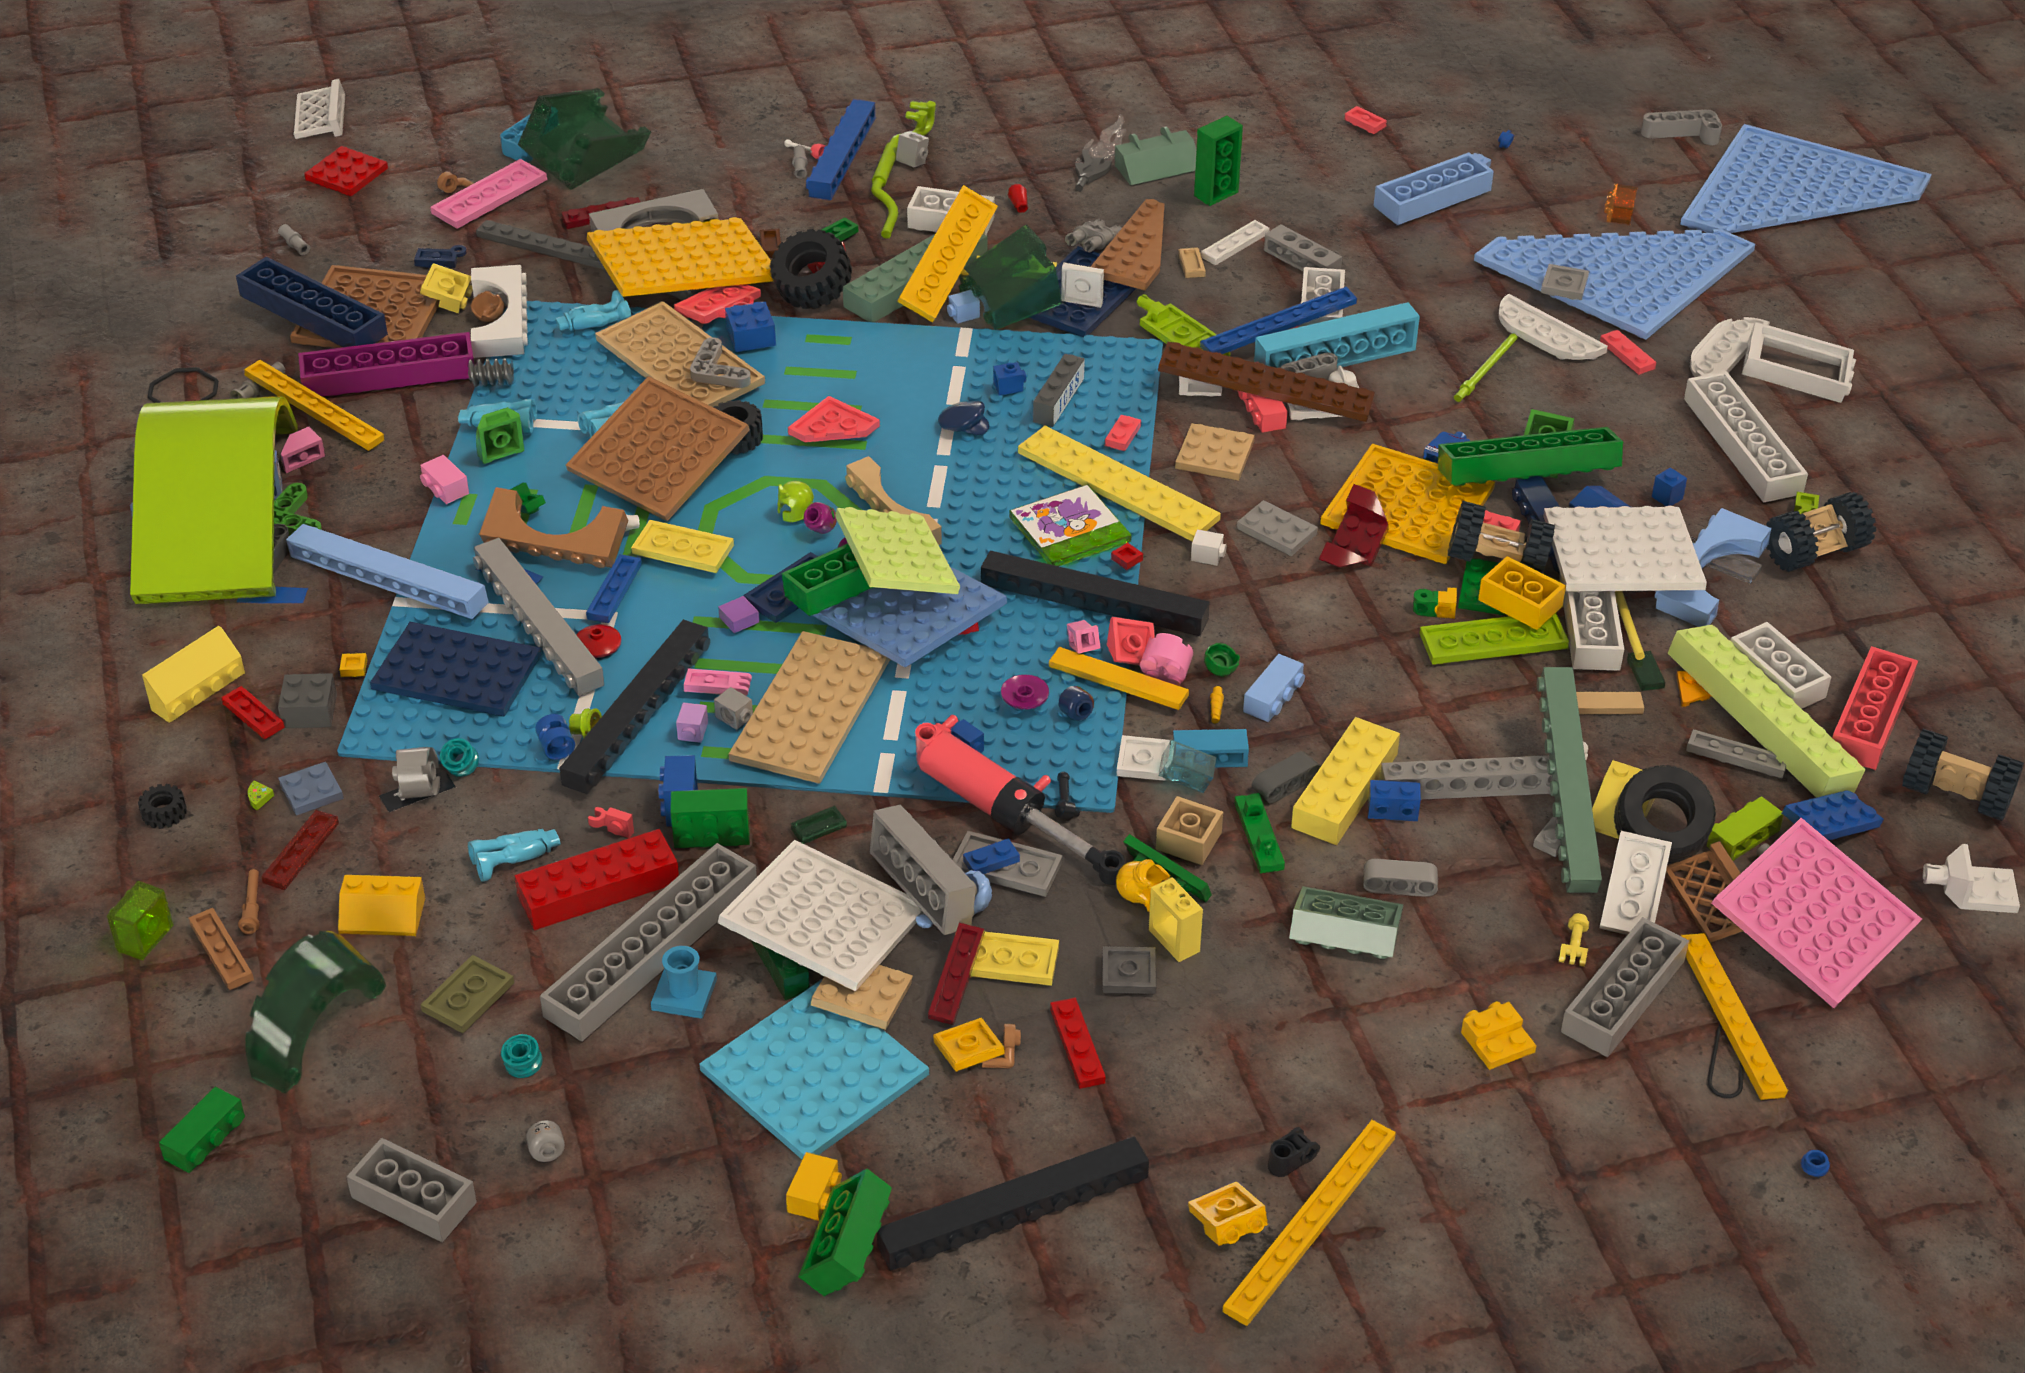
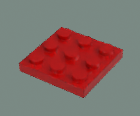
M341 146L305 172L304 175L305 180L353 196L386 171L388 163L376 157Z

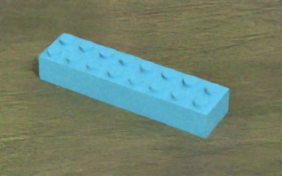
M1407 302L1258 336L1255 341L1254 362L1259 361V363L1280 368L1286 363L1323 353H1332L1338 358V368V366L1345 367L1416 350L1420 316Z

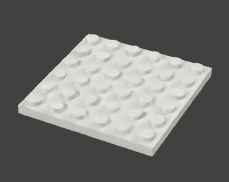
M1600 506L1597 508H1544L1543 516L1545 523L1555 525L1552 547L1563 584L1566 585L1565 591L1706 590L1707 582L1679 507L1622 506L1620 508H1607Z
M794 840L719 915L718 924L856 991L916 924V916L922 915L924 912L906 893Z

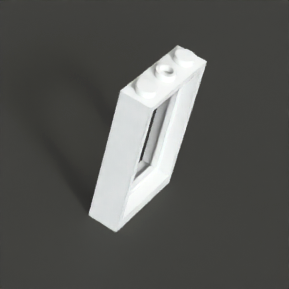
M1755 322L1748 340L1742 374L1842 403L1844 396H1848L1851 391V381L1854 375L1852 370L1856 359H1853V349ZM1762 345L1839 366L1838 381L1760 359Z

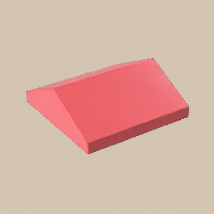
M1112 617L1109 624L1107 647L1114 662L1140 666L1149 638H1155L1154 625L1150 622Z

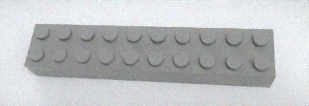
M716 843L540 995L543 1017L580 1041L585 1040L664 970L662 957L667 950L676 946L690 947L718 922L719 915L757 878L756 865Z

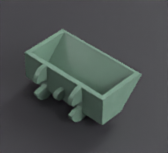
M1166 126L1161 127V136L1139 140L1136 134H1130L1129 143L1115 146V167L1130 186L1194 172L1196 167L1194 139L1186 130L1171 133Z

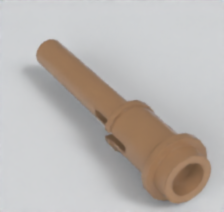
M255 869L250 870L248 874L246 904L242 905V918L238 922V926L244 934L255 933L260 925L257 919L259 906L256 903L259 872Z

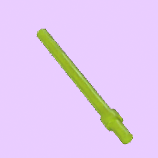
M1510 334L1469 380L1464 381L1460 386V390L1454 396L1456 402H1461L1465 396L1470 395L1474 391L1475 385L1517 340L1516 334Z

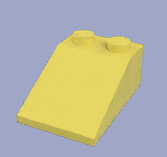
M1612 761L1592 808L1596 832L1619 839L1620 835L1617 834L1616 824L1614 823L1615 806L1626 783L1633 775L1642 771V769ZM1650 799L1643 803L1642 810L1645 817H1647L1655 799Z

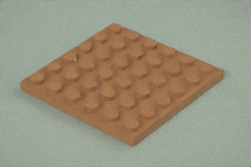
M332 265L322 281V284L385 315L388 335L376 343L422 338L440 300L420 294L427 275ZM296 325L290 335L291 343L343 348L299 325Z
M648 376L566 464V468L575 475L668 521L750 429L748 424Z

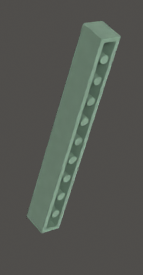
M1543 667L1541 677H1537V691H1541L1542 697L1539 700L1540 712H1544L1542 732L1547 735L1544 748L1545 753L1549 754L1550 758L1547 762L1548 775H1552L1550 794L1555 797L1553 816L1557 817L1558 820L1555 834L1556 839H1560L1561 846L1558 848L1559 861H1563L1564 866L1561 869L1562 883H1566L1567 893H1597L1602 877L1573 667Z

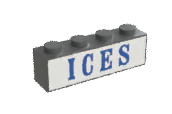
M1071 354L1063 355L1033 401V422L1051 427L1055 425L1084 380L1085 358Z

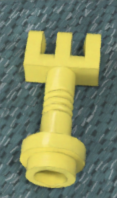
M1577 913L1572 915L1568 921V927L1572 930L1570 945H1561L1559 962L1564 963L1566 955H1570L1569 964L1574 965L1575 958L1580 957L1579 966L1585 967L1588 948L1580 947L1582 933L1589 929V921L1585 915Z

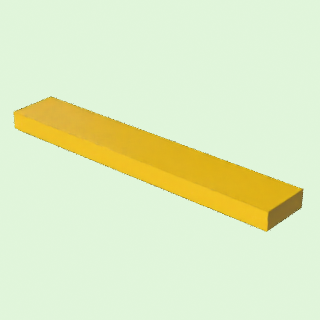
M1059 647L1049 660V667L1177 710L1181 708L1189 696V689L1080 653L1078 654Z

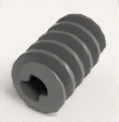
M503 358L502 364H499L498 359H495L494 364L491 365L489 359H486L485 365H482L480 359H478L476 366L473 365L472 360H469L468 375L470 383L472 382L477 387L480 381L483 386H487L488 381H490V384L495 386L497 380L500 385H504L507 380V383L512 385L514 382L513 360L508 364L506 358Z

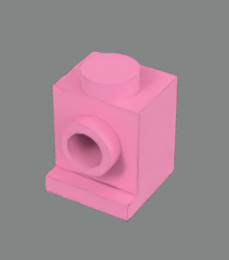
M1085 620L1067 624L1069 646L1078 654L1101 649L1097 625L1091 626Z

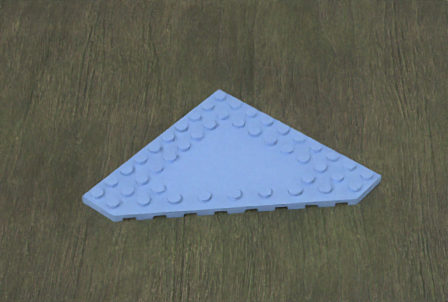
M1744 124L1683 215L1680 225L1706 233H1712L1713 229H1722L1729 233L1916 201L1921 198L1930 182L1932 174Z
M1713 229L1712 233H1702L1701 230H1685L1684 234H1674V231H1657V235H1646V232H1629V236H1618V233H1601V237H1590V234H1574L1573 238H1562V235H1546L1544 239H1534V236H1518L1516 240H1506V237H1497L1475 254L1474 261L1541 291L1549 264L1588 270L1589 277L1582 300H1571L1560 296L1551 297L1646 340L1750 255L1755 249V244L1722 229Z

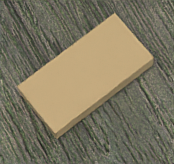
M1199 248L1179 249L1178 256L1185 278L1205 277L1206 271Z

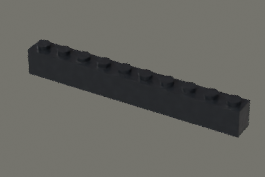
M991 550L981 566V583L1005 591L1124 619L1150 622L1154 626L1200 637L1209 620L1210 602Z
M684 619L680 622L559 767L562 786L588 794L599 783L600 778L606 771L610 770L617 757L623 754L630 741L636 738L643 725L649 722L652 714L661 707L666 697L672 694L679 681L685 678L688 669L697 663L698 658L704 651L708 650L710 646L708 627Z
M1135 1136L883 1225L877 1232V1246L890 1271L904 1268L911 1263L925 1258H932L952 1248H959L977 1239H985L991 1234L1012 1229L1016 1225L1030 1220H1037L1055 1211H1062L1074 1204L1087 1202L1096 1196L1107 1192H1114L1132 1183H1139L1148 1178L1149 1159Z

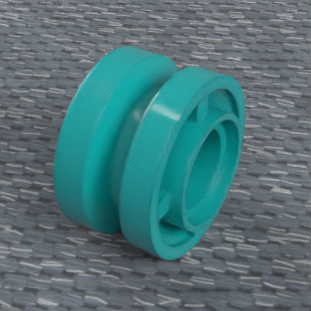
M455 738L449 740L442 747L440 761L452 775L464 777L470 775L477 768L479 755L468 741ZM459 754H464L460 761L455 762Z
M515 1035L509 1038L501 1048V1057L505 1068L513 1077H529L535 1074L542 1065L543 1057L535 1038L530 1035Z

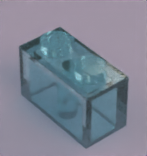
M1171 740L1162 754L1158 776L1204 793L1214 777L1216 757Z

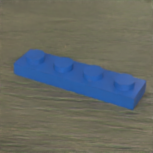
M619 554L586 612L587 620L609 624L642 565L641 558Z

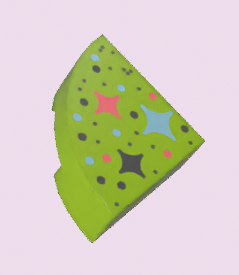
M255 780L248 788V798L255 810H259L274 796L273 789Z

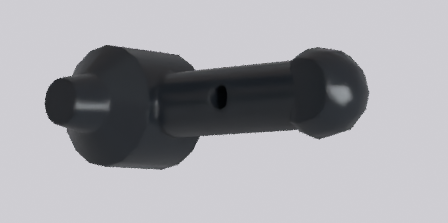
M1060 772L1057 776L1060 800L1056 805L1055 815L1071 820L1073 817L1080 815V810L1076 809L1074 802H1070L1069 774Z

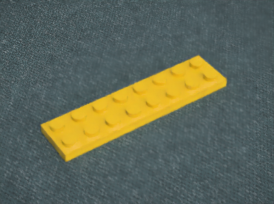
M963 185L897 302L933 322L998 206Z

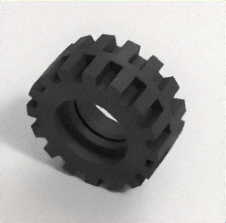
M157 784L156 788L151 786L149 791L145 790L142 792L143 796L140 795L138 801L140 814L147 826L150 825L151 828L158 826L159 829H164V826L172 827L173 823L177 825L180 823L179 819L183 820L184 814L187 813L182 790L178 789L175 785L171 787L170 784H165V786ZM161 805H167V806L162 807V808H157L158 806H161Z

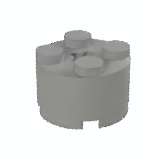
M419 747L396 750L397 766H393L392 775L394 781L399 782L400 798L437 795L440 788V776H436V768H439V762L434 748Z

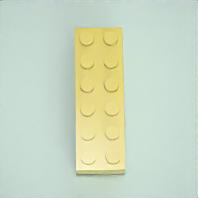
M1355 717L1293 806L1291 828L1337 845L1367 801L1370 780H1380L1381 764L1393 762L1397 756L1400 733Z

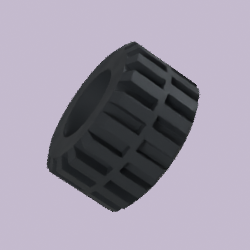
M730 400L713 407L749 426L750 431L730 453H747L749 450H754L755 446L761 444L763 440L762 414L760 409L756 408V405L750 404L747 401Z

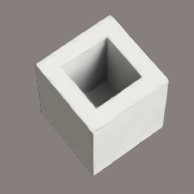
M1197 529L1192 542L1191 561L1217 566L1220 557L1224 558L1227 545L1223 544L1224 534Z

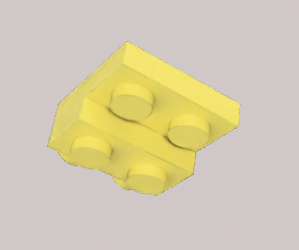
M433 263L421 287L420 294L440 300L438 307L459 313L460 309L465 310L468 301L466 296L470 298L473 291L471 276Z

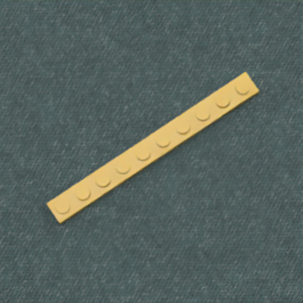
M1374 1120L1369 1122L1225 1302L1223 1313L1245 1326L1249 1325L1395 1140V1131Z

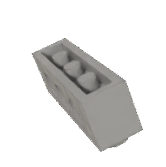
M1279 225L1265 234L1264 251L1303 272L1304 267L1341 269L1342 256L1283 225Z

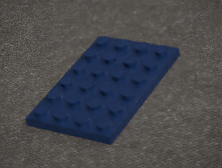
M1078 246L1015 305V313L1084 338L1103 322L1136 288L1104 280L1103 304L1101 308L1061 301L1063 263L1091 267L1100 256L1099 253L1088 252Z
M410 621L372 678L370 685L372 690L505 717L542 655L541 648Z

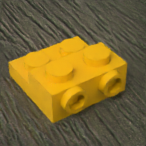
M1498 1001L1494 1002L1487 1010L1482 1012L1472 1010L1463 1018L1461 1033L1489 1070L1536 1051V1044L1522 1027L1523 1019L1510 1002L1504 1004Z
M1237 1181L1188 1202L1189 1211L1203 1223L1205 1234L1218 1246L1228 1243L1234 1244L1241 1236L1248 1233H1259L1263 1230L1264 1226L1268 1225L1265 1205Z

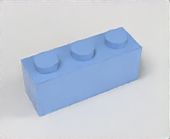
M1278 654L1244 694L1243 712L1266 722H1269L1274 715H1278L1282 705L1292 698L1295 689L1302 686L1305 679L1303 674L1304 664Z

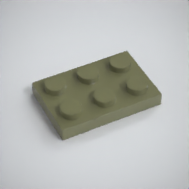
M472 955L421 1004L422 1012L464 1033L514 984V977Z

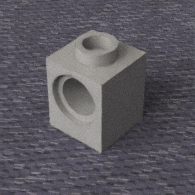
M732 687L714 699L715 717L736 730L747 723L753 715L752 699Z

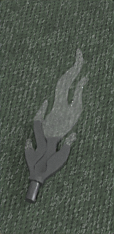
M1121 114L1118 115V121L1101 132L1100 140L1096 147H1094V139H1091L1082 149L1083 163L1080 158L1076 159L1075 171L1079 178L1075 186L1077 191H1082L1086 184L1107 174L1115 162V146L1122 144V137L1126 135V129L1118 131L1123 127L1124 123ZM1118 131L1114 142L1110 143L1111 137Z

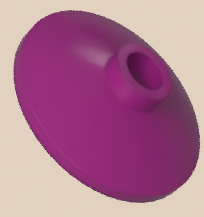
M1017 675L1003 683L1001 696L1008 705L1014 708L1032 709L1045 703L1049 696V688L1046 682L1039 677Z

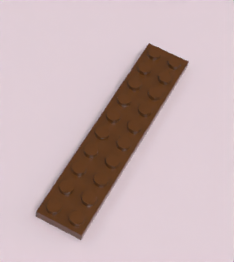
M1167 342L1158 367L1160 372L1367 422L1375 392L1369 391L1366 388L1336 383L1324 378L1308 376L1304 373H1295L1259 362L1246 361L1239 357L1226 356L1218 352L1213 353L1198 347L1185 346L1178 342Z

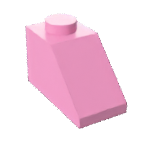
M310 427L290 434L281 452L285 473L325 457L322 439Z

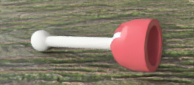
M785 140L784 142L786 147L800 145L792 143L791 140ZM814 144L812 147L804 146V149L811 151V156L818 159L819 156H822L825 145Z

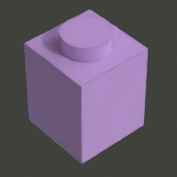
M683 703L676 721L678 740L702 743L708 725L707 705Z

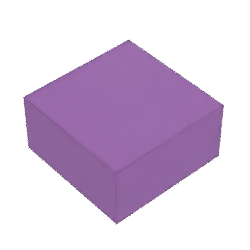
M744 596L718 606L719 618L733 633L759 623L758 610Z

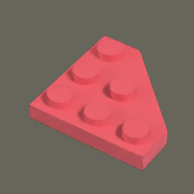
M828 396L788 427V435L803 442L867 437L880 427V419Z

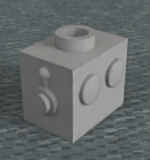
M912 131L899 134L896 161L912 167L925 164L928 155L929 138Z

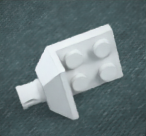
M1962 844L1947 857L1945 865L1926 863L1924 865L1923 883L1943 885L1945 894L1960 909L2018 913L2020 904L2013 869L1972 866L1968 844Z

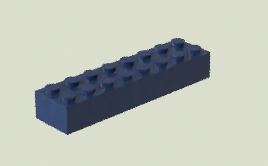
M268 257L263 258L236 275L241 297L341 347L375 344L388 335L385 315Z

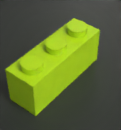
M1761 796L1753 802H1748L1738 812L1731 813L1727 819L1719 824L1715 823L1708 837L1706 847L1710 849V844L1720 841L1732 861L1779 832L1784 815L1780 809Z

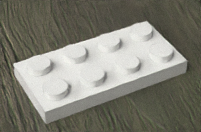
M1624 831L1620 832L1600 929L1628 935L1642 917L1655 923L1672 842Z

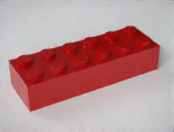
M657 829L514 876L518 898L533 929L538 930L665 888L679 876L678 862L661 830Z

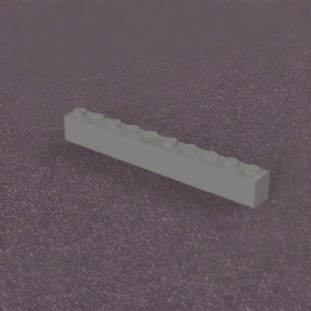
M496 538L475 546L473 562L476 569H481L485 580L488 583L491 582L495 593L503 598L505 606L512 609L515 619L522 622L526 633L533 636L536 646L543 649L546 659L554 663L559 675L562 674L564 676L567 686L570 689L573 688L578 696L604 686L601 665L501 539Z

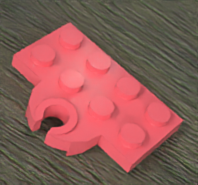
M747 284L708 288L675 304L674 310L685 318L694 319L701 324H708L718 317L725 318V308L754 303L755 299L761 297V289Z

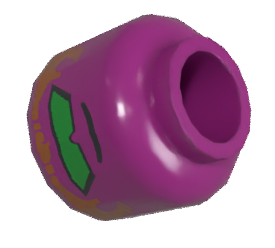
M812 503L804 512V523L807 528L819 534L829 533L837 523L836 512L832 507L824 503Z

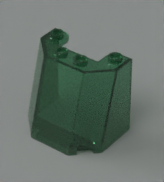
M1028 225L1021 227L968 264L959 275L961 284L958 287L960 293L972 290L974 297H978L984 304L985 312H983L985 322L990 324L995 330L1062 304L1056 268L1053 262L1046 256L1047 248L1044 242Z

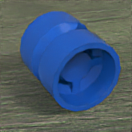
M549 714L537 722L535 731L548 758L552 760L564 759L574 751L575 740L563 716Z

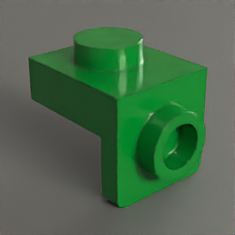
M522 482L510 489L518 492L522 500V513L533 514L539 510L540 506L546 503L543 495L531 494L527 483Z

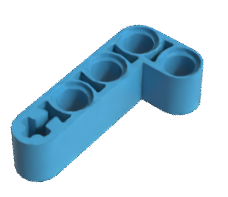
M551 105L542 106L500 134L502 153L515 160L532 161L534 159L532 144L558 127L556 108Z

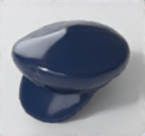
M982 401L955 403L945 408L938 417V423L943 429L964 431L973 435L985 434L990 426L988 420L983 416L985 405Z

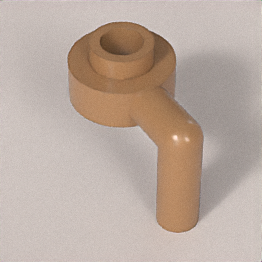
M450 172L442 173L437 181L438 188L446 193L453 192L457 186L467 188L474 184L466 178H457Z
M1004 1024V1058L995 1057L982 1062V1068L1010 1069L1014 1066L1015 1046H1020L1021 1037L1020 1030H1015V1024Z

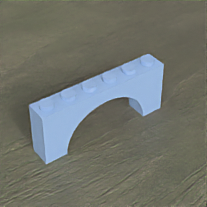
M1721 508L1716 516L1712 515L1708 527L1700 531L1696 543H1693L1701 568L1716 558L1731 554H1744L1759 558L1769 544L1771 528ZM1658 590L1655 593V598L1657 599L1656 609L1695 626L1710 625L1717 616L1719 599L1711 596L1705 590Z

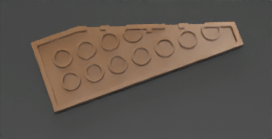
M1146 199L1091 265L1093 268L1104 269V280L1146 290L1160 273L1164 203H1160L1155 199Z

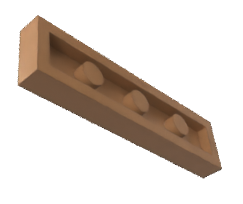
M213 908L189 917L192 929L229 990L254 980L250 968Z

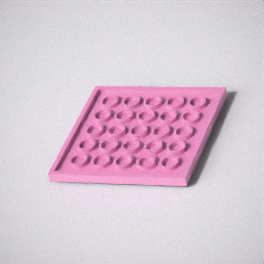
M1802 818L1717 895L1711 903L1833 1008L1922 920L1915 912Z

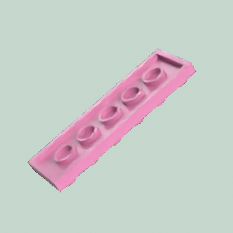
M519 159L431 206V214L458 229L529 189L538 186L547 180V175L540 169Z

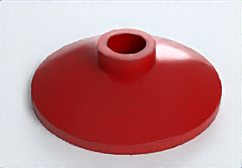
M591 625L583 628L576 634L594 658L611 655L621 645L620 633L608 625Z

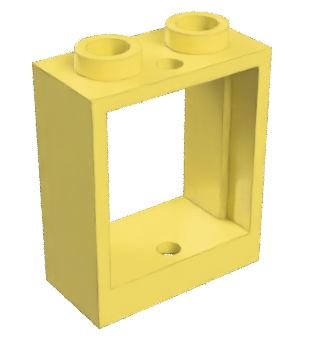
M1173 877L1151 887L1149 931L1178 962L1199 953L1203 909Z

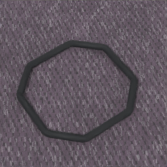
M198 367L175 368L150 383L147 397L154 403H160L161 401L152 396L154 385L176 372L197 371L214 381L213 392L200 400H209L217 394L219 381Z

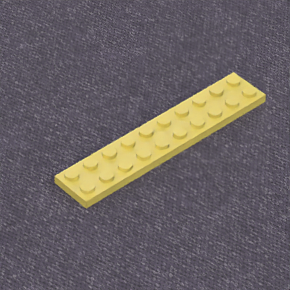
M1047 426L1042 427L1018 446V453L1082 486L1088 485L1093 492L1192 542L1197 529L1207 531L1220 520L1219 512Z

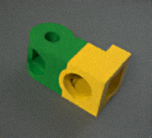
M1447 587V592L1430 591L1428 589L1416 590L1413 596V612L1419 616L1455 619L1457 588Z

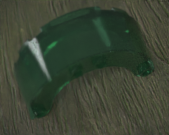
M327 930L319 931V934L315 936L306 935L293 944L279 958L267 975L266 980L269 983L262 996H256L250 1012V1017L254 1018L251 1031L246 1032L245 1051L251 1077L286 1094L302 1077V1059L308 1036L317 1018L326 1009L327 1005L339 994L350 989H359L369 999H374L384 991L386 983L380 971L341 935Z

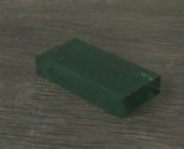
M1644 651L1645 657L1642 660H1637L1634 653H1628L1627 661L1641 691L1665 688L1666 682L1651 651Z
M836 806L791 823V830L802 844L847 827L846 819Z

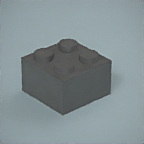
M333 673L284 675L278 710L285 728H322L332 726L337 698Z

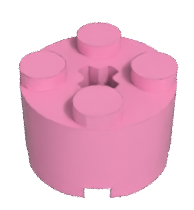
M1167 633L1157 634L1156 638H1149L1140 662V668L1147 676L1180 686L1186 678L1193 657V649L1189 644L1186 647L1182 643L1183 639Z

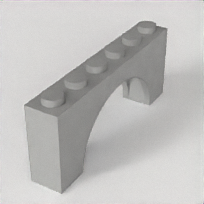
M704 189L589 213L591 232H594L595 230L609 231L616 228L631 229L636 226L643 227L661 222L681 224L691 223L692 221L707 222L712 219H718V213Z

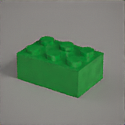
M747 788L671 791V821L674 848L713 847L716 843L721 846L750 845Z

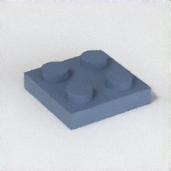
M326 762L279 777L280 786L296 815L344 799L343 793Z

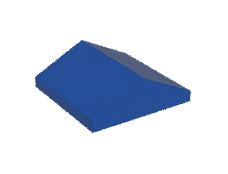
M1586 486L1569 503L1571 508H1597L1600 506L1607 508L1630 507L1602 486Z

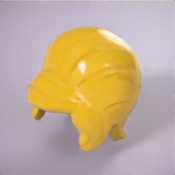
M1153 860L1131 861L1124 864L1118 871L1116 887L1124 899L1132 903L1144 904L1147 911L1150 912L1151 887L1161 883L1163 880L1170 879V875L1163 867L1156 865Z

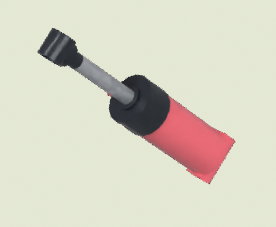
M950 715L942 724L922 723L917 726L915 731L916 757L920 770L991 816L993 820L1016 835L1024 833L1031 825L1036 826L1092 863L1093 869L1099 873V878L1103 883L1107 885L1116 884V876L1124 865L1125 860L1120 852L1115 850L1099 851L1041 812L1045 802V794L1042 791L1051 782L1049 776L1043 775L1033 786L999 766L951 734L950 729L958 722V718L955 715Z

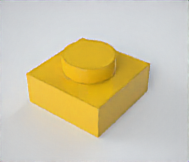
M366 653L342 654L339 669L341 677L365 676L367 666Z

